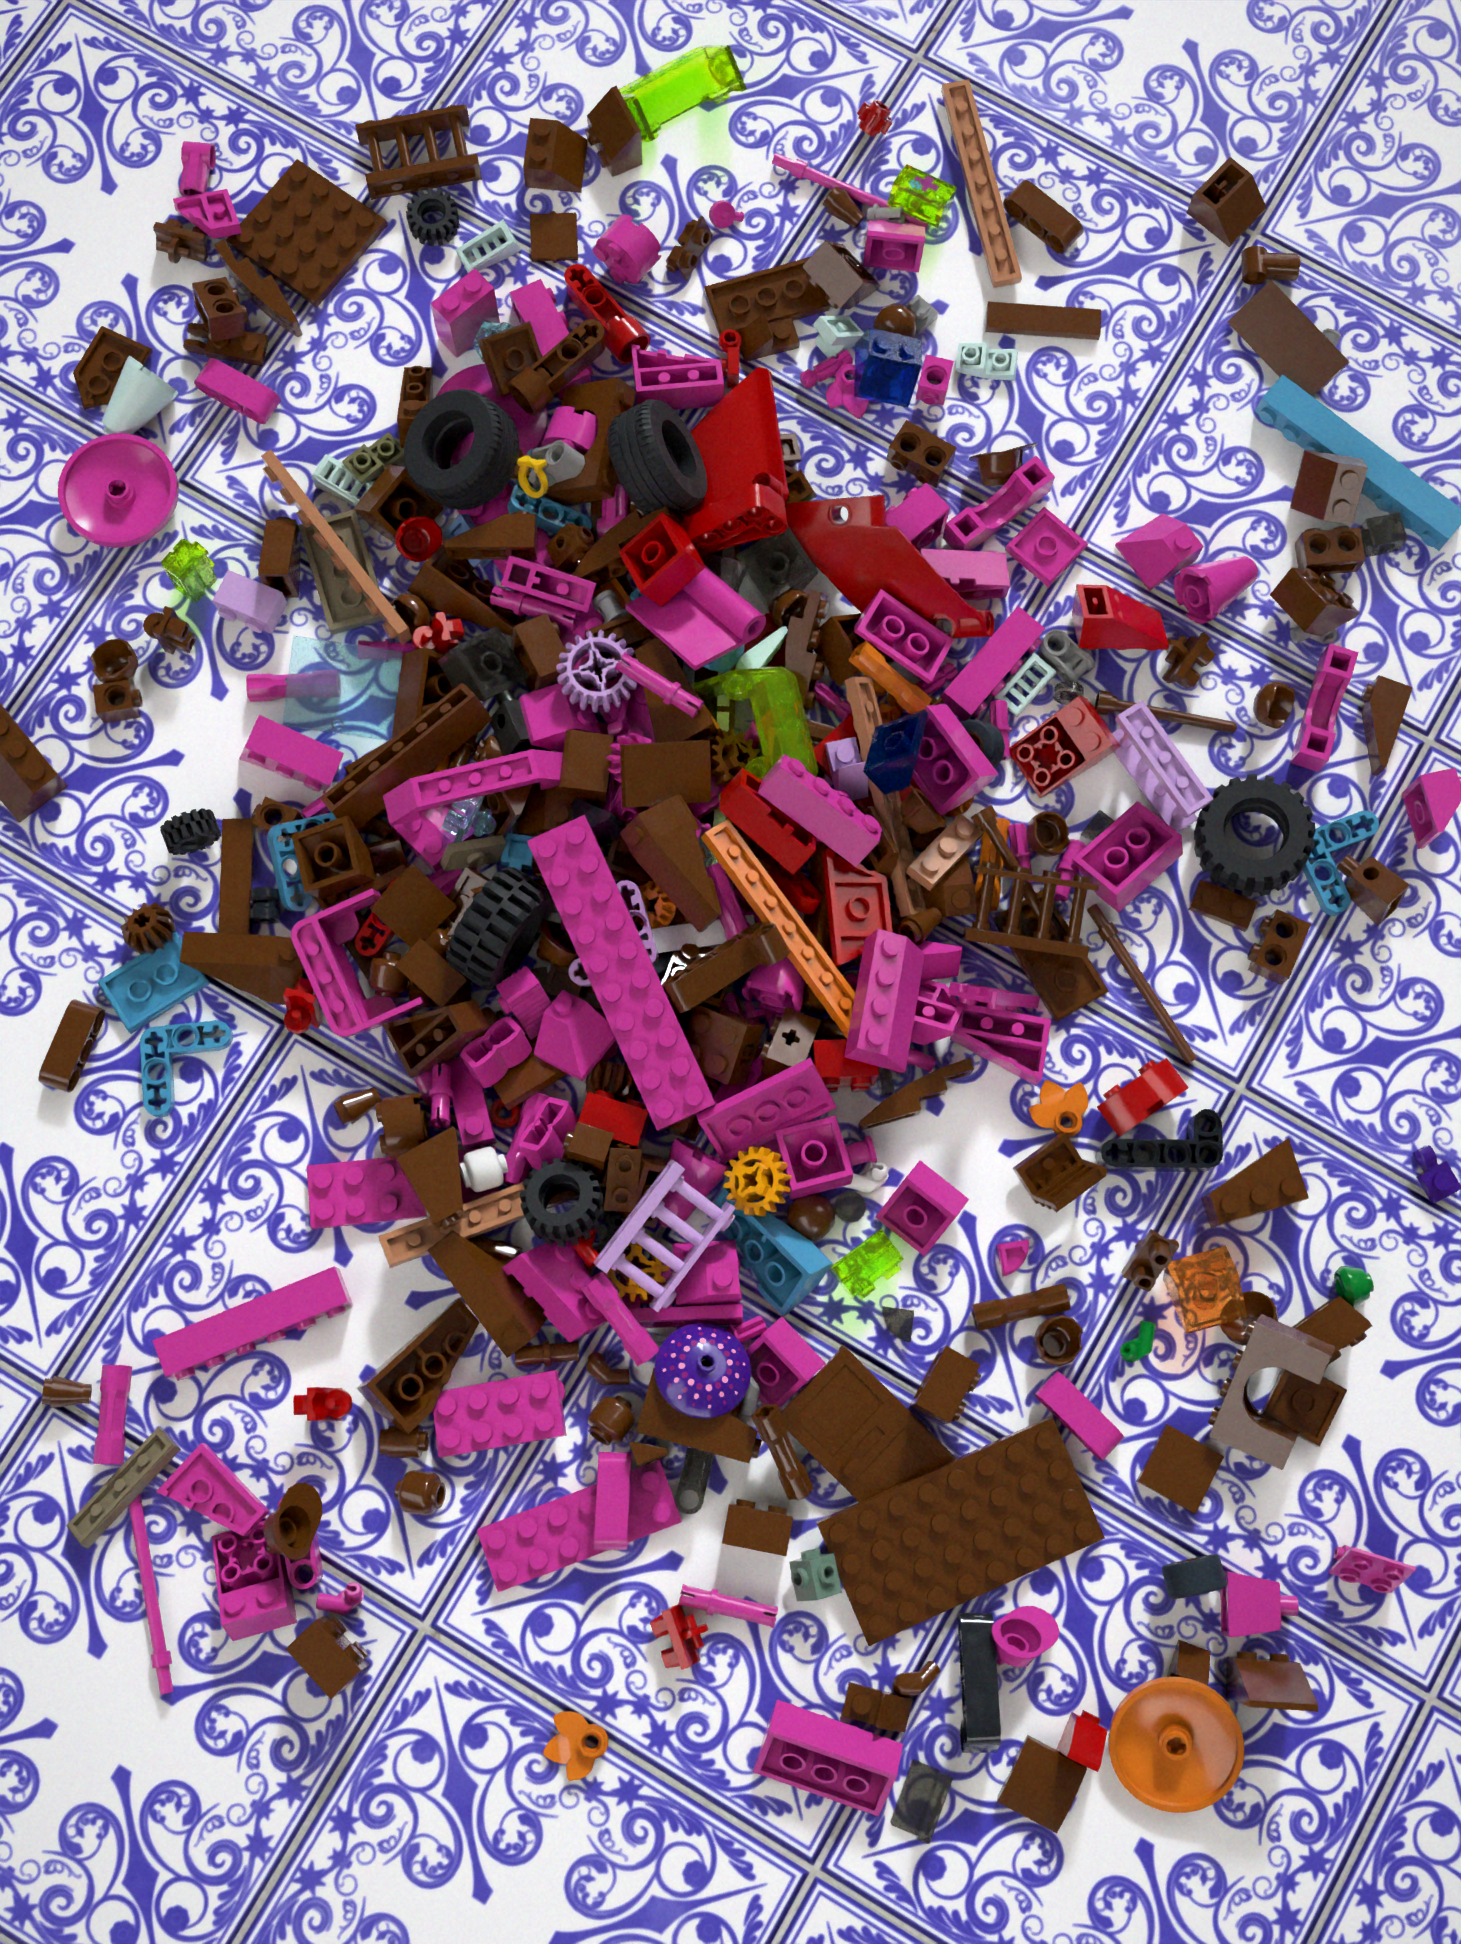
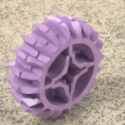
M588 630L586 632V640L576 635V646L567 643L565 647L568 653H560L559 655L562 663L556 666L557 672L560 673L557 677L558 684L564 685L562 687L563 695L571 694L569 700L572 704L581 700L580 709L585 710L588 704H592V712L596 713L598 711V705H603L605 712L610 711L609 703L611 702L619 708L621 706L619 697L629 700L630 692L628 690H635L637 687V683L633 679L622 674L619 682L607 690V681L617 677L616 674L621 672L615 670L618 661H615L614 658H603L599 651L609 653L619 661L622 660L620 657L624 652L628 653L631 657L634 655L633 648L625 649L626 641L624 639L615 643L616 634L611 633L607 639L604 638V631L599 630L598 637L592 638V633ZM589 653V661L579 666L578 670H573L578 660ZM594 661L597 662V667L601 668L602 682L599 681L598 675H595ZM577 682L592 684L596 687L597 692L587 690Z

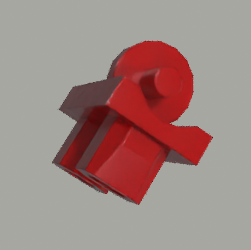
M444 612L435 613L430 627L421 626L414 631L412 636L414 647L416 649L426 647L443 655L445 653L457 652L458 640L464 637L461 619L446 620Z
M299 978L295 989L286 988L283 994L287 1013L284 1016L285 1027L294 1034L306 1032L311 1025L319 1028L322 1022L319 1010L320 1004L309 979Z
M308 1387L307 1395H294L293 1413L294 1415H307V1421H343V1417L349 1414L352 1409V1397L343 1388Z
M678 1604L662 1611V1615L650 1622L654 1636L659 1638L669 1634L673 1645L661 1651L665 1668L680 1666L681 1670H684L701 1661L697 1649L704 1646L700 1634L709 1630L707 1623L697 1626L694 1615L691 1614L685 1617L682 1605Z

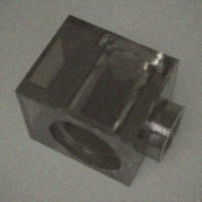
M1400 512L1367 518L1360 526L1365 558L1399 551L1408 539Z

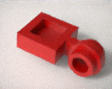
M732 329L723 331L718 341L720 349L727 353V359H722L723 377H727V388H734L739 384V349L742 340L740 334Z

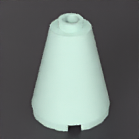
M129 356L101 423L106 425L103 431L108 435L119 433L133 435L174 400L179 392L152 371L143 367L140 362Z

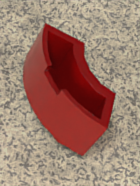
M1167 1058L1158 1064L1151 1060L1138 1070L1141 1075L1121 1089L1117 1084L1103 1094L1106 1100L1098 1105L1097 1108L1118 1137L1134 1128L1189 1088Z

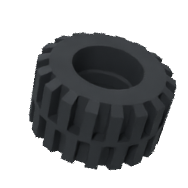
M554 1158L553 1164L548 1165L547 1161L540 1164L542 1168L539 1171L534 1168L530 1172L532 1177L530 1180L525 1178L522 1184L525 1190L520 1191V1199L522 1201L520 1205L531 1230L534 1231V1234L539 1239L544 1238L545 1242L553 1245L554 1241H556L559 1247H566V1242L571 1241L572 1246L579 1244V1238L583 1237L586 1241L591 1237L590 1231H597L600 1227L598 1219L603 1220L605 1215L603 1210L604 1197L595 1174L591 1169L588 1170L584 1163L579 1162L576 1165L574 1159L567 1158L566 1162H562L560 1158ZM571 1191L580 1195L577 1204L567 1212L551 1213L546 1210L551 1198L558 1193Z

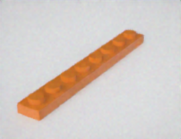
M727 819L705 832L701 839L760 920L776 924L790 950V954L787 957L845 1037L848 1038L855 992L730 820Z

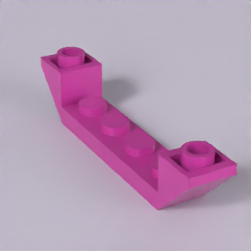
M531 749L410 778L383 795L390 826L421 819L419 811L538 782L541 790L559 786L563 753Z

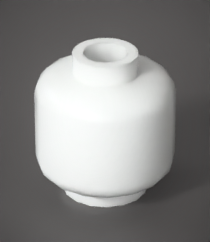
M492 1147L468 1152L464 1156L463 1163H459L465 1187H471L474 1192H482L502 1185L504 1180L503 1173L508 1172L504 1155H497Z

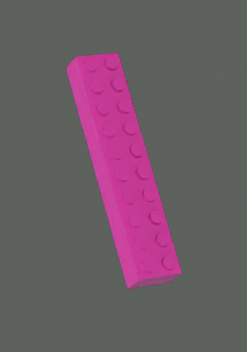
M585 815L528 840L529 848L656 1130L661 1131L716 1105Z

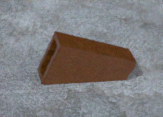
M651 637L642 642L640 647L635 650L638 661L670 682H678L683 690L699 699L669 647L658 637ZM643 686L656 742L707 740L719 733L703 705L700 710L697 709V715L692 718L673 704L668 706L663 702L664 699Z
M653 1368L636 1429L637 1433L748 1464L751 1457L758 1458L762 1442L761 1439L756 1438L758 1431L729 1413L716 1418L699 1419L678 1412L661 1395L655 1381Z

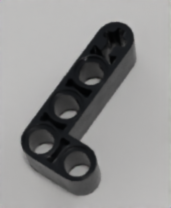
M1203 1109L1196 1113L1188 1121L1187 1140H1108L1096 1151V1162L1106 1167L1107 1171H1209L1219 1165L1223 1158L1221 1117L1211 1109ZM1199 1118L1208 1120L1211 1126L1210 1132H1203L1199 1128ZM1138 1148L1148 1151L1150 1155L1148 1163L1141 1162L1137 1158L1136 1152ZM1170 1148L1176 1149L1180 1153V1163H1174L1168 1158V1150ZM1112 1149L1113 1154H1123L1127 1151V1156H1120L1112 1162L1111 1156H1106V1152ZM1200 1149H1206L1211 1153L1212 1161L1210 1164L1204 1163L1200 1159Z
M992 1613L958 1614L963 1719L960 1725L962 1753H996L1001 1743L995 1641L991 1634L992 1625L994 1624Z

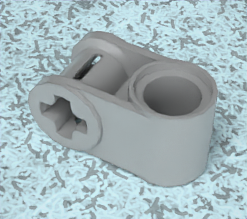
M561 440L544 447L535 448L531 454V457L535 460L545 459L547 461V466L542 469L546 475L548 487L578 476L585 465L584 456ZM533 469L529 474V481L541 487L540 479Z
M1055 629L1049 631L1039 646V657L1057 672L1058 677L1070 687H1075L1078 684V679L1087 670L1091 671L1095 667V662L1089 653L1079 648L1062 630ZM1048 643L1057 644L1060 647V651L1051 650L1048 647Z

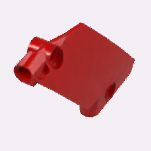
M885 495L823 499L785 504L788 523L786 532L828 580L861 613H863L865 607L882 589L952 639L991 637L993 635L994 617L991 610L976 611L942 578L897 526H886ZM842 507H845L848 511L846 521L841 517ZM944 619H948L951 622L952 630L950 633L944 629Z

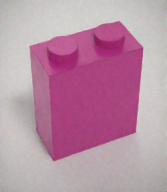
M475 268L430 303L438 339L456 358L460 357L476 344L478 339L486 336L500 324L494 287Z

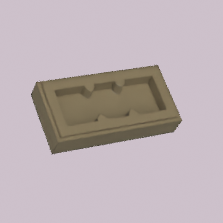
M503 835L449 843L440 865L443 871H450L467 866L477 868L481 865L497 863L507 843Z

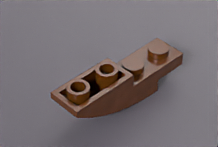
M666 505L664 508L656 509V511L651 512L645 517L637 510L632 512L609 529L593 545L572 575L596 583L594 591L598 590L605 583L622 576L628 571L619 551L650 522L663 512L682 526L679 516Z
M811 589L803 618L790 617L785 648V668L790 698L795 712L808 715L809 710H813L817 699V693L814 692L817 680L820 681L825 670V663H822L823 657L813 654V649H817L821 640V631H819L821 619L826 618L829 610L828 596Z

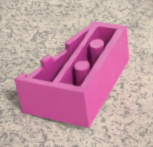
M631 344L637 405L648 399H654L667 403L674 410L714 407L724 397L721 360L685 354L684 357L669 355L667 350L658 349L657 352L641 350L639 345Z
M920 549L922 556L965 601L1004 598L1007 596L1010 581L1006 553Z
M259 715L239 759L275 772L282 777L300 781L307 788L320 792L321 790L327 791L330 787L344 753Z
M960 1003L964 1008V1012L954 1034L950 1036V1040L1037 1086L1043 1076L1051 1019Z
M554 1241L553 1245L545 1243L519 1254L502 1268L508 1276L512 1274L524 1287L522 1291L528 1298L532 1296L544 1308L543 1314L569 1342L594 1332L608 1322L601 1311L594 1308L580 1288L591 1277L580 1256L572 1246L571 1241L566 1242V1247H559L556 1241Z

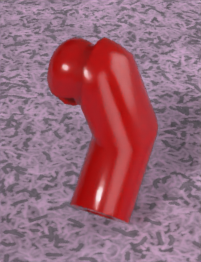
M594 1230L590 1231L591 1237L585 1241L581 1237L578 1239L579 1244L573 1246L589 1268L596 1266L593 1262L599 1255L592 1246L595 1233L597 1232Z

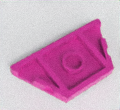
M950 982L948 994L958 996V1002L987 1006L989 1009L1016 1012L1017 1007L1038 1008L1040 996L1021 994L967 983Z

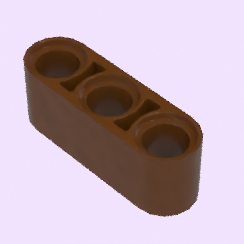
M1023 180L1003 200L1004 209L1011 217L1057 253H1065L1084 233L1083 226L1076 217L1028 180Z
M77 999L71 1000L39 1071L38 1081L40 1083L68 1093L74 1090L105 1018L104 1009Z

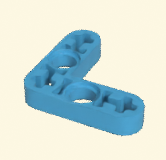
M534 449L529 450L527 455L531 457ZM517 479L507 505L510 514L517 511L535 514L538 528L555 535L567 523L591 529V521L586 515L544 497L532 498L528 496L521 488ZM537 486L533 489L540 490L541 487ZM519 502L525 504V506H520ZM551 512L556 516V520H549L542 513Z
M1359 811L1315 828L1316 832L1313 840H1315L1314 844L1316 847L1312 850L1302 870L1320 908L1327 915H1339L1350 905L1349 893L1330 854L1368 840L1377 832L1379 821L1376 815L1370 811ZM1361 821L1369 823L1370 827L1367 830L1361 828L1353 833L1351 832V828L1357 826ZM1331 829H1338L1343 833L1344 841L1342 843L1331 841L1329 838V831ZM1319 856H1321V858H1322V859H1318V860L1315 861L1313 864H1310V863H1309V861H1311L1313 858L1316 859V858H1318ZM1322 866L1329 871L1330 876L1327 881H1320L1316 878L1314 874L1316 867ZM1334 883L1335 886L1330 890L1328 888L1325 892L1322 891V888H1326ZM1332 896L1341 899L1338 907L1336 904L1330 905L1328 902Z
M332 813L277 824L268 832L267 841L282 905L289 911L306 910L311 904L312 895L304 892L293 840H285L284 845L283 842H278L277 836H280L282 832L287 834L304 831L309 823H314L318 826L335 820L336 818ZM288 859L293 860L297 866L296 873L291 877L283 872V864ZM299 880L300 884H294V886L286 885V881ZM295 892L302 894V899L298 900V905L290 900V897L294 896Z
M213 1020L151 1027L143 1032L140 1038L144 1108L148 1113L155 1117L163 1118L168 1116L174 1109L175 1094L172 1055L226 1049L231 1045L234 1036L231 1028L226 1023ZM217 1028L226 1033L225 1036L220 1037V1042L217 1043L213 1038H202L200 1029H203L205 1035L216 1034ZM187 1030L194 1032L195 1041L192 1045L183 1047L179 1044L181 1033ZM154 1035L163 1039V1043H159L157 1048L158 1054L161 1056L165 1055V1058L155 1057V1049L149 1044V1041L154 1040ZM156 1064L164 1065L166 1070L164 1077L160 1080H152L149 1075L150 1069ZM150 1086H166V1089L160 1088L161 1098L167 1100L166 1104L161 1105V1110L152 1105V1102L157 1101V1091L155 1089L150 1090Z

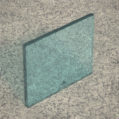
M293 635L288 677L285 679L287 688L282 725L385 741L391 740L402 652Z

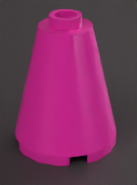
M1239 556L1184 567L1180 570V574L1174 578L1176 601L1179 606L1184 604L1189 611L1185 615L1190 620L1201 624L1211 621L1256 581L1257 565L1249 557Z
M785 957L772 965L759 964L756 966L743 985L742 995L749 1002H751L752 997L760 1001L759 1008L772 1013L783 1015L786 1007L800 1012L803 1006L805 980L789 958Z
M675 1138L667 1159L668 1163L672 1159L685 1169L681 1174L684 1176V1181L705 1197L724 1178V1172L730 1168L728 1164L723 1163L718 1157L713 1154L709 1155L702 1151V1148L680 1138ZM669 1190L664 1199V1207L684 1222L697 1208L677 1191L671 1192ZM658 1218V1223L669 1229H672Z

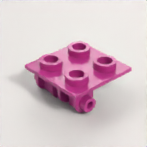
M1347 1545L1335 1548L1334 1559L1338 1561L1329 1569L1330 1574L1339 1576L1345 1582H1358L1371 1586V1589L1380 1593H1392L1416 1571L1414 1566Z

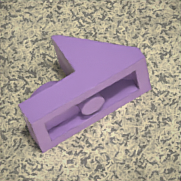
M856 737L826 743L824 747L834 789L837 791H847L851 801L868 798V763L861 762Z

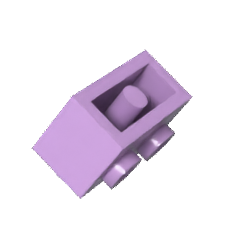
M230 570L227 571L212 600L218 610V614L224 619L232 622L237 619L244 622L249 629L261 633L263 630L271 634L288 604L281 591Z

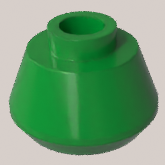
M1340 1266L1334 1273L1337 1295L1342 1297L1353 1308L1368 1300L1370 1292L1374 1291L1371 1275L1365 1273L1361 1268Z

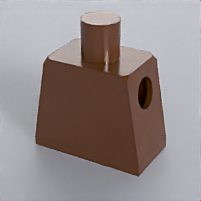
M1347 855L1337 866V869L1348 878L1345 886L1350 899L1377 926L1400 906L1410 886L1374 857H1369L1360 864L1352 856Z

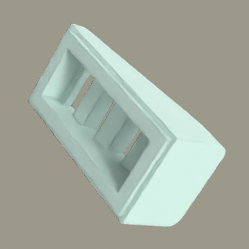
M501 220L455 249L467 273H469L474 268L480 271L521 251V248L504 220ZM502 237L506 240L504 244H501L499 240ZM494 242L496 246V249H494L493 251L489 246V243ZM483 247L487 254L482 257L478 248ZM473 252L477 261L472 263L467 253Z
M327 454L324 455L312 475L315 487L353 506L360 501L356 496L362 486L366 487L362 495L363 497L374 484L373 481L361 484L342 462ZM340 476H344L340 485H335ZM351 482H356L352 487L351 491L348 493L346 490L351 484Z
M782 626L739 657L735 671L747 686L753 684L754 679H757L783 645L788 631L786 626Z
M1033 653L994 698L996 700H1005L1008 705V711L1015 717H1018L1054 678L1057 672L1037 654ZM1032 666L1045 676L1042 680L1029 670ZM1024 675L1037 685L1034 689L1021 679ZM1016 683L1029 693L1026 698L1014 688ZM1008 692L1022 702L1018 707L1005 696Z

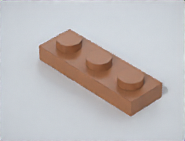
M960 813L909 865L906 873L927 890L931 891L976 844L984 831L982 832L979 827L976 828L973 822Z

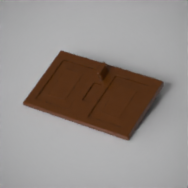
M844 1345L839 1348L838 1352L781 1411L787 1431L858 1502L956 1459Z

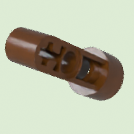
M594 319L585 320L535 364L523 369L507 383L510 394L526 413L531 416L539 413L553 401V396L603 354L606 347L603 325ZM568 355H575V356H577V357H575L574 359H566V358H565V357L568 356Z

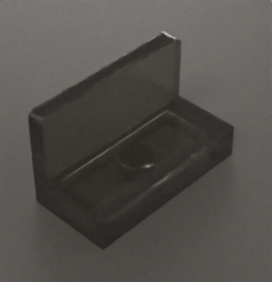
M915 1759L912 1760L890 1819L891 1825L915 1835L916 1839L930 1844L953 1780L952 1776Z

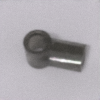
M687 1447L675 1495V1504L680 1512L694 1514L701 1509L715 1454ZM688 1489L695 1491L699 1497L697 1506L692 1509H686L680 1503L681 1493Z

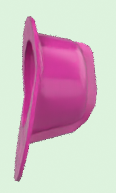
M1022 1606L997 1620L992 1625L991 1630L995 1641L996 1663L999 1666L1006 1663L1012 1667H1026L1036 1657L1051 1648L1057 1642L1060 1632L1058 1624L1052 1615L1035 1606Z

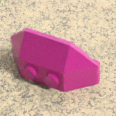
M847 974L845 980L856 993L859 974ZM933 980L920 981L911 1042L926 1045L954 1034L964 1008L958 1003L954 995L948 994L949 988L946 984Z

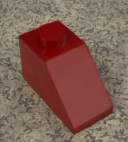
M1083 1710L1081 1716L1071 1712L1056 1749L1067 1758L1098 1772L1102 1762L1108 1730L1099 1725L1101 1718Z

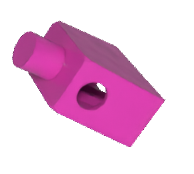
M1224 1571L1227 1586L1220 1589L1221 1635L1239 1637L1281 1630V1616L1298 1615L1299 1604L1297 1596L1280 1595L1279 1582Z

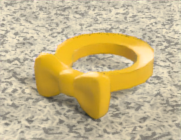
M529 455L519 458L517 464L520 466L518 481L521 488L532 498L542 497L548 490V481L542 469L547 466V461L545 459L535 460ZM529 467L534 469V472L540 479V490L533 489L528 483L526 473Z

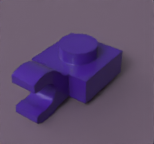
M1430 1145L1413 1152L1414 1158L1423 1170V1173L1417 1175L1416 1178L1431 1204L1437 1203L1461 1189V1185L1448 1162L1444 1161L1438 1164L1436 1154Z

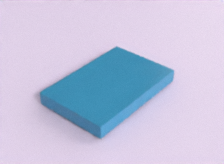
M177 932L172 934L173 941L164 944V950L158 948L154 955L147 952L139 955L97 981L130 1034L210 984L204 973L180 963L183 940Z

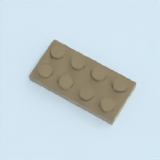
M353 509L325 517L324 519L379 589L356 511ZM303 524L298 525L330 634L334 635L382 621L383 619L379 614L374 617L364 603L367 599L363 593L360 592L357 595L347 581L350 577L346 571L339 572L330 559L333 554L329 549L322 550L313 537V534L316 533L311 526L306 528Z

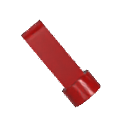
M581 264L569 266L564 273L569 298L588 320L594 319L603 325L606 348L617 361L623 365L632 363L631 344L639 345L641 350H647L651 341L650 335L634 317L628 316L586 266Z

